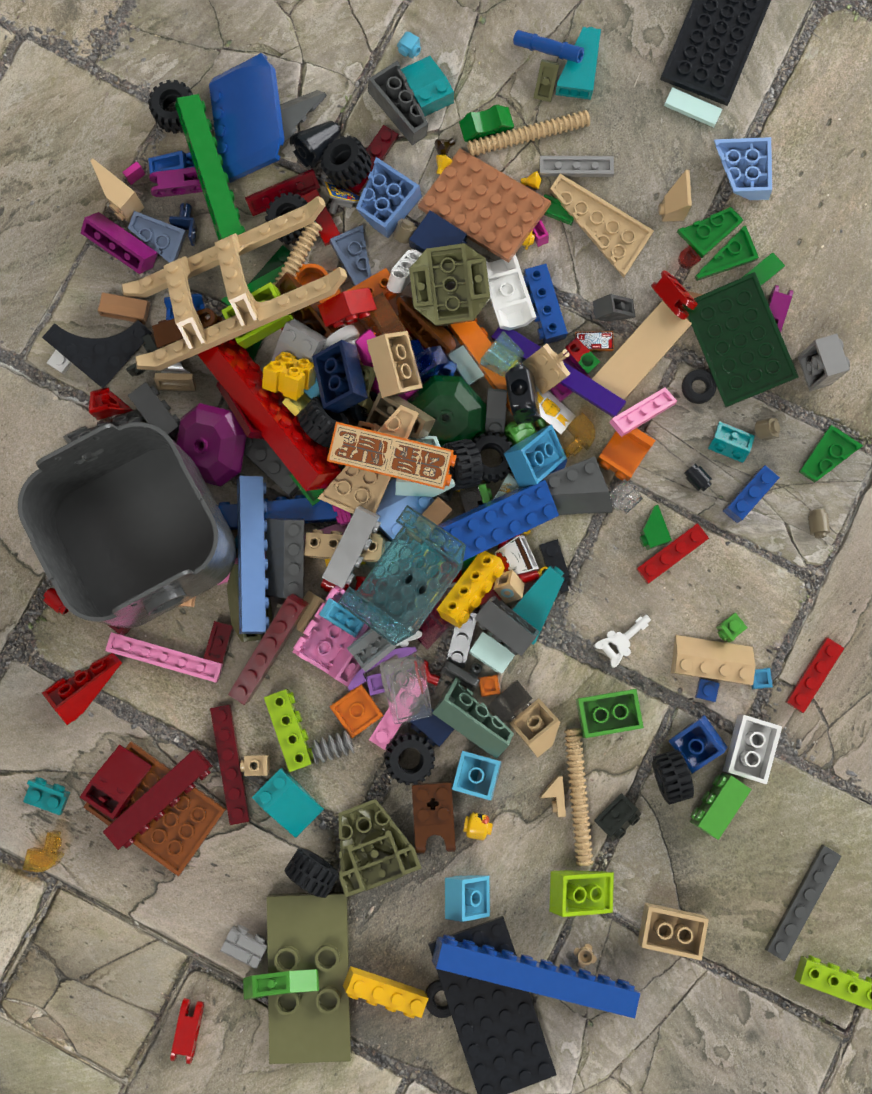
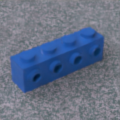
M547 264L525 269L523 278L536 314L534 322H538L539 325L537 329L539 339H543L544 345L566 339L568 332Z

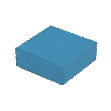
M770 668L755 669L754 682L751 685L752 689L773 687Z

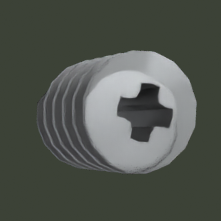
M346 730L343 731V737L336 733V739L328 735L327 742L323 737H321L320 744L313 740L312 753L316 765L319 764V758L324 763L327 756L330 760H334V754L341 758L342 752L348 756L349 749L353 754L355 751L351 737Z

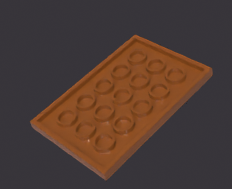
M132 741L127 745L126 749L152 765V768L121 815L171 770ZM196 787L188 794L184 792L179 797L181 801L173 808L169 806L165 809L164 812L166 814L157 822L153 820L149 824L151 828L143 835L139 833L134 837V845L178 877L226 811V808ZM86 803L83 807L108 826L117 819H111L89 803Z

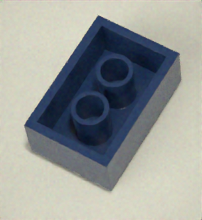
M340 340L312 356L323 409L338 414L368 398L355 345Z

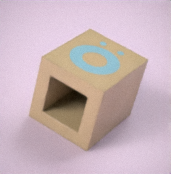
M513 570L503 572L501 577L496 579L493 589L505 603L522 599L525 584Z

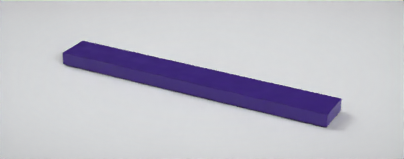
M498 327L491 336L493 341L524 361L541 348L515 330L508 331ZM563 361L571 374L559 382L560 384L614 418L619 414L626 404L625 400Z

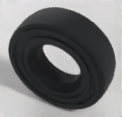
M698 369L686 375L682 382V393L688 401L702 404L714 396L717 385L711 373ZM696 380L703 381L706 385L705 392L701 394L694 392L692 383Z
M439 979L432 982L425 991L429 998L426 1008L435 1017L446 1018L451 1016L448 1004L446 1006H439L434 999L437 992L443 991Z

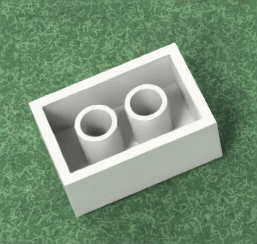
M738 715L723 771L767 784L782 726L746 715Z

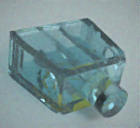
M504 331L480 361V365L504 378L506 372L512 367L524 366L527 368L521 363L524 352Z

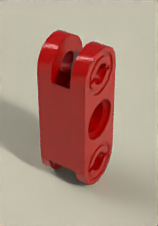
M663 270L661 272L662 278L658 283L653 282L651 287L676 316L685 320L689 314L682 304L690 309H694L698 304L673 275Z
M184 998L179 1012L170 1061H175L179 1054L186 1056V1064L191 1065L200 1030L204 1002H197L193 1017H190L188 1014L191 999Z

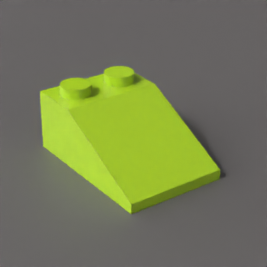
M551 871L549 912L561 917L613 913L614 872Z

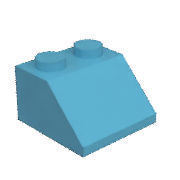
M462 751L452 790L492 800L502 761Z
M468 875L445 878V919L464 922L490 917L489 876Z

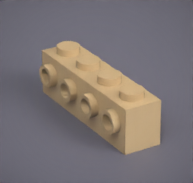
M312 530V533L306 532L304 556L307 558L331 559L343 536V532L331 531V534H323L324 531ZM372 533L370 537L372 543L367 551H363L361 555L363 557L362 562L384 563L386 540L380 534Z

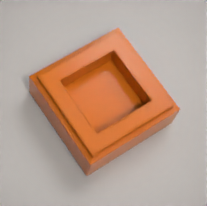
M497 675L478 678L480 680L481 697L501 694Z

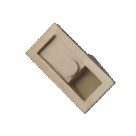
M557 775L539 797H555V800L552 801V812H556L557 817H566L563 776Z

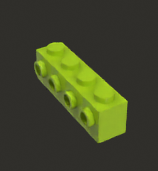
M285 689L264 697L289 772L313 764L312 747L309 748L306 742L309 740L306 729L302 730L300 724L302 717L299 710H295L294 703H296L293 692L289 693V690Z
M809 955L808 958L801 956L794 977L797 982L872 1010L871 977L866 976V979L859 977V973L850 969L844 972L839 970L840 966L828 962L826 965L820 963L821 959Z

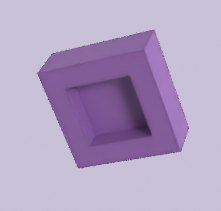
M385 672L366 676L370 696L389 691Z

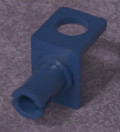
M181 203L179 217L170 216L169 222L173 226L189 230L188 238L191 246H195L197 226L194 218H190L192 206L186 203L184 208V203Z

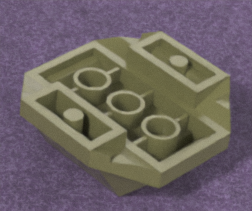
M465 243L427 248L409 268L414 309L435 326L475 321L490 300L486 258ZM448 282L456 284L452 290L446 289L445 286Z

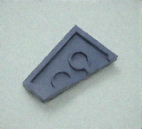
M136 211L133 212L128 226L130 231L169 263L177 260L187 234L186 230Z
M363 225L330 239V244L353 287L371 277Z

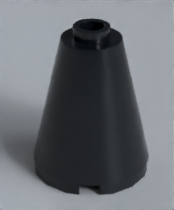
M328 121L293 134L290 137V145H294L296 149L293 153L305 167L311 166L310 169L314 168L321 161V155L324 154L323 151L327 149V145L334 142V139L340 138L341 128L338 123Z

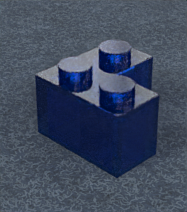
M419 340L410 341L421 383L450 363L441 346L429 347L424 350Z

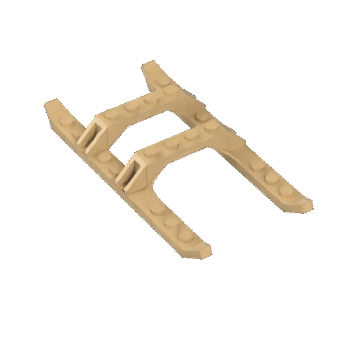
M317 196L306 205L240 235L235 233L215 242V246L189 258L184 256L164 265V269L140 280L122 284L124 297L147 298L168 288L175 324L183 336V339L158 350L136 356L137 369L160 371L334 295L347 278L345 269L340 267L322 278L274 299L257 302L248 289L239 258L240 255L312 224L326 206L324 199ZM220 265L228 301L231 303L236 315L204 329L193 306L188 279Z

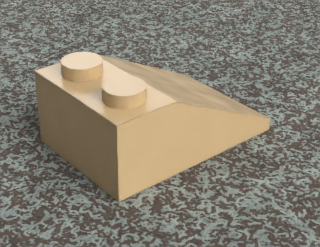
M92 158L90 162L110 203L109 207L115 212L114 214L121 221L125 219L130 223L133 212L140 213L144 209L143 204L135 191Z

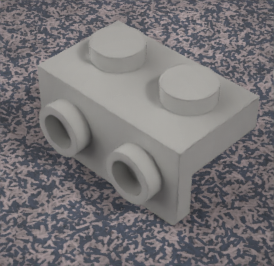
M378 624L370 628L347 647L348 651L354 656L365 672L396 648Z

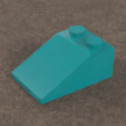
M431 56L401 69L424 116L454 103V91L447 77Z
M284 768L279 769L252 797L267 814L295 838L324 810Z

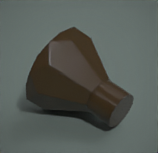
M453 138L448 140L436 139L434 144L439 155H446L450 147L455 145V140Z

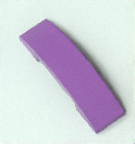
M415 647L394 649L367 672L395 655L402 661L416 653L417 650ZM362 668L348 686L349 691L367 682L364 676L367 672Z

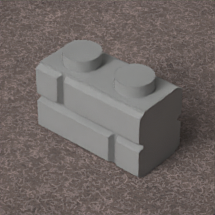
M233 926L220 951L257 969L267 949L266 938L259 934L254 936L248 933L249 930L244 926Z

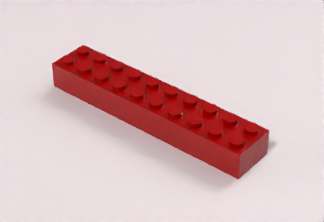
M235 338L197 354L238 404L254 427L262 432V437L305 491L327 488L341 473L342 469L337 463L327 461L329 454L327 449L305 433L298 421V415L294 416L282 403L284 398L281 392L274 393L262 388L263 372L260 370L259 365L251 359L249 353L237 344Z

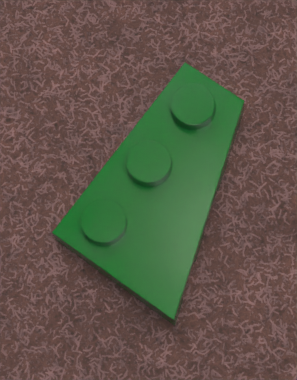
M730 207L702 221L694 222L688 227H682L677 230V233L703 258L744 220Z
M830 425L799 470V473L815 483L863 445L833 425Z

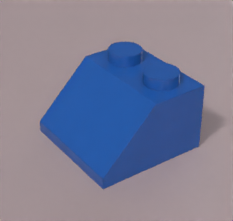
M705 715L692 722L669 740L673 748L683 755L691 773L696 772L722 755L728 748Z

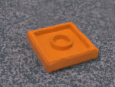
M362 684L330 706L351 738H354L384 716Z

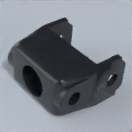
M524 366L510 368L505 374V380L514 420L517 424L538 421V419H541V413L532 372Z

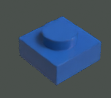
M699 679L695 698L716 702L720 683Z

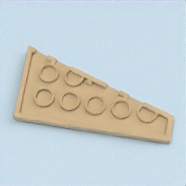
M559 174L550 188V193L560 201L562 207L570 216L572 215L574 221L624 278L654 230L562 174Z
M400 405L377 432L408 439L419 413ZM346 466L318 499L354 514L358 506H362L376 514L391 477Z

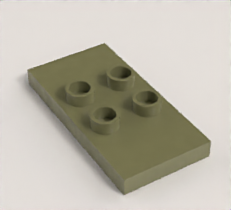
M329 892L326 898L317 897L310 893L269 894L267 896L268 974L318 969L319 991L268 996L269 1064L351 1061L350 997L347 996L343 987L350 968L348 897H345L344 892Z

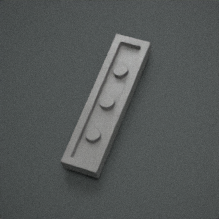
M540 156L539 175L540 177H558L559 174L565 177H613L614 156Z

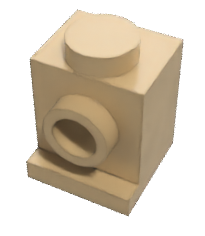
M270 755L244 756V760L240 762L241 772H244V776L270 775ZM252 762L257 763V768L255 770L251 768Z

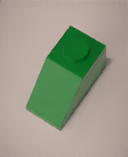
M659 505L651 509L640 532L641 536H639L641 545L646 547V550L672 541Z

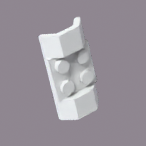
M516 254L509 263L503 259L493 262L486 261L490 301L500 329L509 331L527 326L536 319V314Z

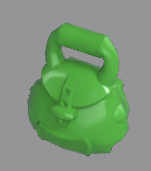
M542 417L538 419L537 423L540 429L547 426ZM516 421L510 422L504 429L508 442L511 441L512 446L536 433L533 422L517 424Z

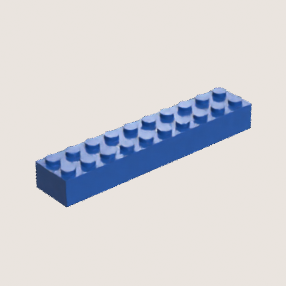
M443 935V938L437 937L432 962L436 969L634 1019L636 1017L640 993L634 989V985L629 984V981L617 979L616 982L603 974H598V977H596L590 971L579 969V972L572 970V967L560 964L557 967L551 961L544 959L537 962L533 960V957L521 954V957L513 955L514 952L502 949V952L494 950V947L484 944L482 947H478L469 940L458 942L455 940V937Z

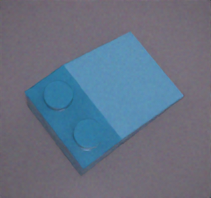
M552 424L515 444L504 453L519 488L538 484L567 458Z

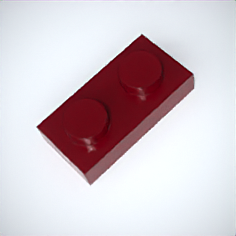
M214 621L204 659L224 663L233 632L231 625Z

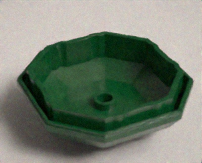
M434 375L422 386L423 388L418 389L406 400L436 419L428 436H437L440 447L445 443L463 439L473 441L476 437L479 438L481 434L485 433L487 405L461 376ZM447 414L449 420L443 421L442 415Z

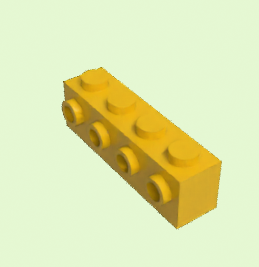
M487 551L476 556L438 606L437 611L442 619L458 628H461L469 620L472 611L480 605L481 599L492 589L496 579L503 574L505 567L501 558Z
M350 966L343 984L348 997L355 1000L359 998L365 999L368 1004L373 1006L383 1005L385 1009L391 1012L401 1011L410 1018H415V1016L422 1018L429 999L424 990Z

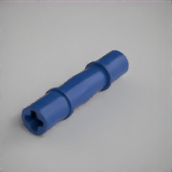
M517 30L513 38V43L516 46L527 48L530 51L536 50L548 55L558 56L562 60L580 63L584 56V48L540 37L535 33Z

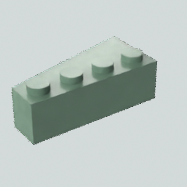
M455 677L444 690L432 714L497 759L509 746L514 733L496 715L492 716L487 709L488 707L483 702L480 704L472 697L474 693L469 688L465 690L459 684L461 681Z

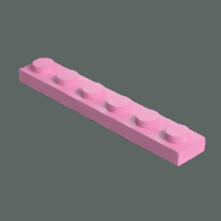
M113 632L110 634L105 649L107 652L218 683L223 664Z

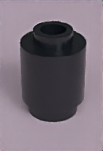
M696 463L684 473L687 476L686 479L697 491L701 489L704 492L712 485L710 482L712 478L701 466L698 467Z

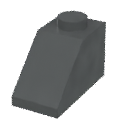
M609 294L593 301V312L597 320L608 322L636 317L633 299Z
M488 388L485 433L504 434L507 390Z

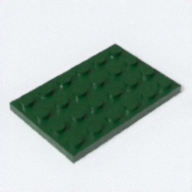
M755 272L694 298L698 304L694 309H690L683 304L684 309L689 314L688 318L692 323L691 326L725 408L799 378Z

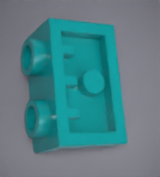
M719 421L708 449L743 463L751 451L755 435Z
M39 777L28 780L29 788L23 802L51 813L62 815L70 792L65 790L66 787L59 784L52 786L47 784V780Z

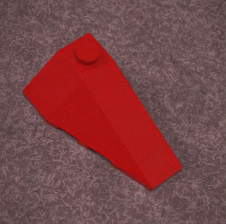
M111 653L93 662L89 669L85 671L78 670L74 672L75 676L67 680L64 678L58 680L42 692V694L66 725H68L85 712L122 662L114 653Z

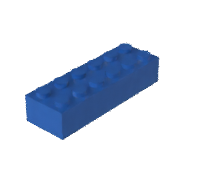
M541 480L536 485L510 491L441 523L436 528L450 562L458 564L559 516L546 480Z

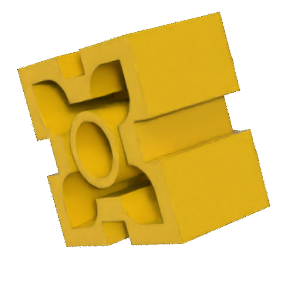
M281 352L275 358V361H271L263 368L262 388L274 393L282 392L283 396L297 401L304 394V389L309 390L315 384L316 372L314 363L304 358L297 360L296 356L291 353Z

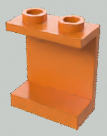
M638 428L622 437L616 431L597 459L599 466L605 470L610 469L613 471L618 479L629 481L656 440Z

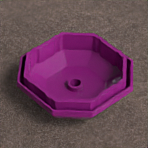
M199 403L181 418L177 445L194 461L205 483L221 487L241 472L247 436L244 434L243 429L231 410Z

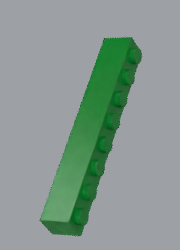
M199 94L179 97L176 100L175 107L218 241L235 233L240 235L245 232V228L239 222L240 213L233 203L235 199L233 191L229 190L228 175L226 172H223L222 156L216 150L217 141L215 136L212 137L210 131L212 126L210 119L206 118L205 103L203 100H200Z

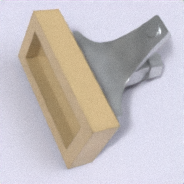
M181 362L169 366L166 370L161 371V373H155L154 380L158 390H196L193 374L185 370Z

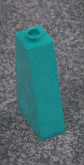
M595 27L582 28L575 46L584 48L583 59L580 63L567 60L557 82L555 95L591 100L601 29H596Z
M549 566L512 609L540 632L565 578L562 575L564 572L557 566L554 568ZM539 634L537 635V637L535 638V640H534L531 644L534 645V644L536 643V641H537V639H538V637H539Z

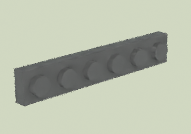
M821 845L767 944L766 951L785 962L836 868L841 855Z

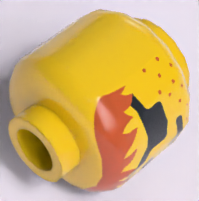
M472 812L465 818L463 832H466L468 838L483 841L487 835H491L493 823H489L488 815Z

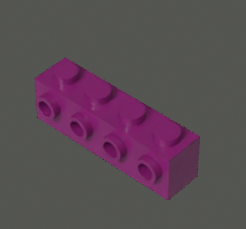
M100 212L84 218L81 234L138 274L153 268L157 257L155 250Z

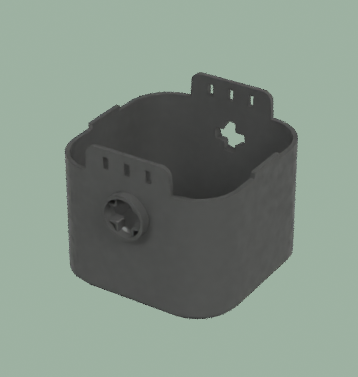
M133 422L119 427L112 423L105 424L51 452L36 462L39 469L28 477L19 493L18 515L48 579L51 580L64 606L71 613L84 620L120 628L141 626L216 586L229 575L235 564L237 546L234 535L196 464L163 430L148 423Z

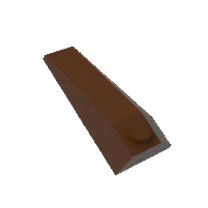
M286 272L275 286L283 295L302 285L290 273ZM319 301L291 313L293 319L303 323L326 338L340 328H343L325 327L318 305L321 304Z

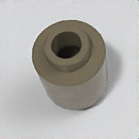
M825 509L810 511V516H808L810 535H814L815 538L827 537L826 534L830 533L828 514H826Z

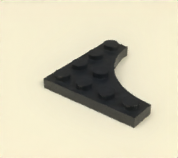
M136 320L126 330L114 336L85 338L69 333L54 323L42 338L104 389L145 342L142 337L147 334L151 335L152 332L139 320Z

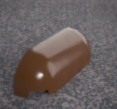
M407 295L398 297L396 304H398V319L430 353L446 355L455 349V340L443 325L435 326L414 309L412 297Z

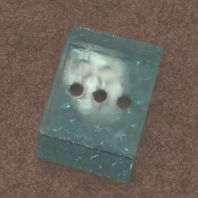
M408 505L396 520L402 528L357 591L349 586L338 601L341 606L394 646L416 634L462 569L466 548L465 543ZM398 565V571L392 574V568ZM412 575V581L409 584H405L406 577ZM426 585V591L423 594H419L420 587Z

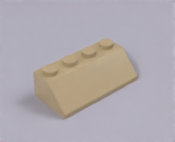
M675 635L671 674L753 685L756 666L753 647Z

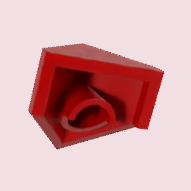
M109 387L90 392L89 413L97 420L133 411L132 408L111 392Z

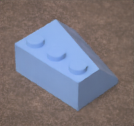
M771 137L714 140L733 193L748 200H769L772 192Z
M396 478L389 482L376 514L381 516L379 522H381L379 530L391 542L397 543L407 533L406 530L435 500L432 497L395 495Z

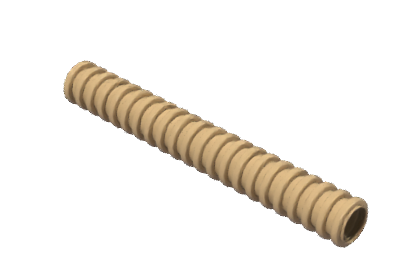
M583 110V112L579 111L577 114H567L566 117H556L555 120L553 118L550 121L545 120L544 123L542 121L539 124L534 123L533 126L531 124L528 127L523 126L522 129L518 127L517 130L512 129L511 132L507 130L506 133L503 131L501 134L496 133L495 136L493 134L490 137L485 136L484 139L482 137L479 140L473 139V142L469 140L467 143L468 152L472 156H479L480 153H490L491 150H501L502 147L504 149L507 146L513 147V144L517 146L518 143H528L529 140H539L540 137H551V134L554 136L557 133L562 134V131L566 133L568 130L573 131L574 128L577 130L579 127L590 126V115L587 110Z
M313 222L304 227L305 230L301 232L302 236H299V241L295 242L297 245L293 246V252L290 251V257L288 256V261L284 262L285 266L281 268L282 272L278 273L279 277L275 278L276 282H273L274 285L277 284L286 272L296 278V272L299 273V267H302L301 263L305 262L304 258L308 257L307 253L311 251L310 247H313V242L317 240L316 236H319V231L323 230L318 223Z
M579 728L564 730V733H566L564 738L567 740V743H565V746H567L566 752H568L566 758L569 760L567 761V764H569L567 770L570 771L568 774L570 780L568 782L571 783L569 789H571L570 795L572 798L570 802H572L571 808H573L571 814L574 815L572 817L574 821L572 826L575 827L573 833H575L574 839L576 842H574V846H576L575 852H577L575 858L578 860L576 865L589 866L594 861L591 860L593 854H591L592 848L590 847L592 845V841H590L591 835H589L591 829L588 828L590 826L588 822L590 817L587 816V813H589V810H587L588 804L586 803L588 800L586 797L587 791H585L587 785H584V782H586L584 776L586 774L583 772L585 766H583L584 760H582L584 754L581 752L583 751V748H581L583 742L580 741L582 738L580 732L582 731Z

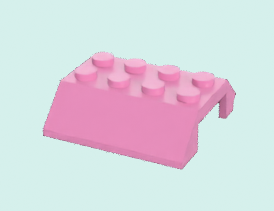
M336 585L326 597L325 603H322L314 615V620H311L304 630V635L298 639L292 652L348 687L361 666L348 651L347 647L376 624L384 631L386 627L370 608ZM329 598L366 621L356 638L319 615Z

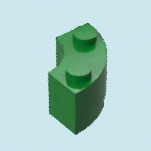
M493 105L490 109L481 112H469L459 121L465 142L469 140L473 142V139L479 140L480 137L484 139L485 136L488 137L496 133L501 134L503 131L506 133L507 130L510 131L514 128L509 107Z

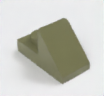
M541 60L533 98L551 102L560 63Z

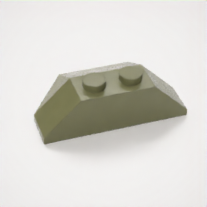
M234 564L227 584L231 625L242 642L258 641L263 638L265 633L239 634L238 564ZM265 590V597H268L269 599V607L268 609H266V617H269L270 626V624L273 621L270 596L266 595Z

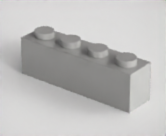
M362 506L356 508L322 576L323 579L342 589L346 584H351L355 576L352 572L355 567L359 568L363 561L361 555L364 550L367 551L372 543L370 537L373 532L376 533L381 525V522H379L381 516Z

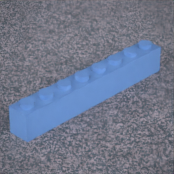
M239 476L237 479L239 634H263L269 628V617H266L269 599L265 597V590H268V578H265V570L268 569V559H265L264 552L267 551L268 547L267 539H264V532H267V520H264L267 502L263 500V494H266V482H263V476Z

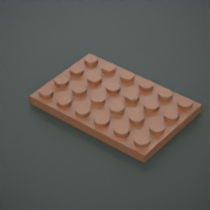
M460 148L452 158V164L443 170L418 204V208L426 214L431 210L466 233L468 239L509 263L548 210L551 201Z

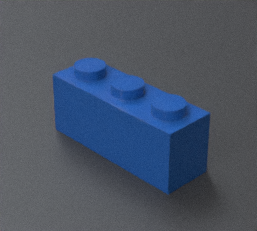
M764 465L724 508L723 512L736 523L742 521L780 477Z

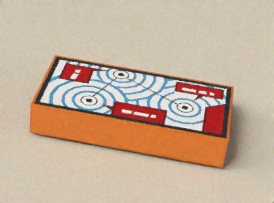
M613 331L575 332V338L577 337L591 352L614 350Z

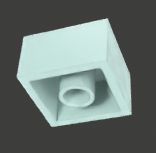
M489 631L487 633L482 632L469 651V654L500 675L515 656L508 650V645L505 643L501 645L492 637V633Z

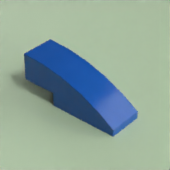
M182 150L148 158L150 174L158 171L195 167L190 152L184 153Z

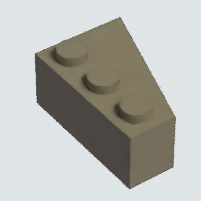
M381 392L378 393L366 422L382 427L397 408L402 405L419 413L409 437L418 439L429 435L436 420L435 418L398 395L382 398Z

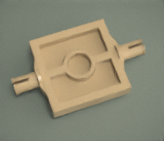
M547 343L520 364V366H524L532 372L535 384L542 394L571 374L563 363V360L569 357V352L566 353L567 350L564 349L557 354Z

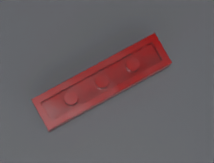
M697 523L636 570L645 582L649 584L707 541L709 537Z
M828 637L825 638L785 702L799 712L804 713L843 652L844 647Z

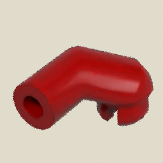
M420 660L416 667L420 679L437 686L440 676L430 673L428 661Z

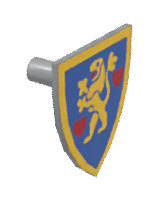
M324 181L329 197L333 198L329 208L330 213L336 214L338 205L351 209L353 203L359 202L360 195L351 190L344 189V187L338 188L334 184Z

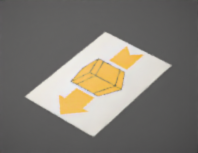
M536 386L541 417L550 425L552 424L557 432L562 434L576 415L549 391L542 394Z

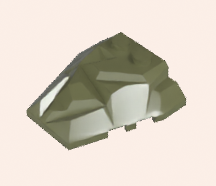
M377 799L339 813V879L346 898L422 869L415 848L396 826Z

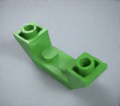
M318 969L285 971L243 978L244 1000L264 998V996L319 991Z

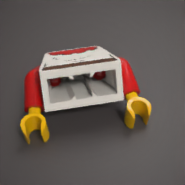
M531 530L500 543L498 550L495 552V556L502 560L505 567L504 572L513 570L523 582L539 579L542 576V570L548 569L547 567L539 569L525 536H528Z

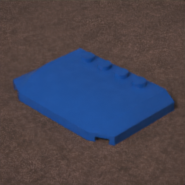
M262 53L214 77L209 83L217 153L222 156L223 172L227 173L230 183L279 161V148L284 144L276 70L268 62L267 56Z

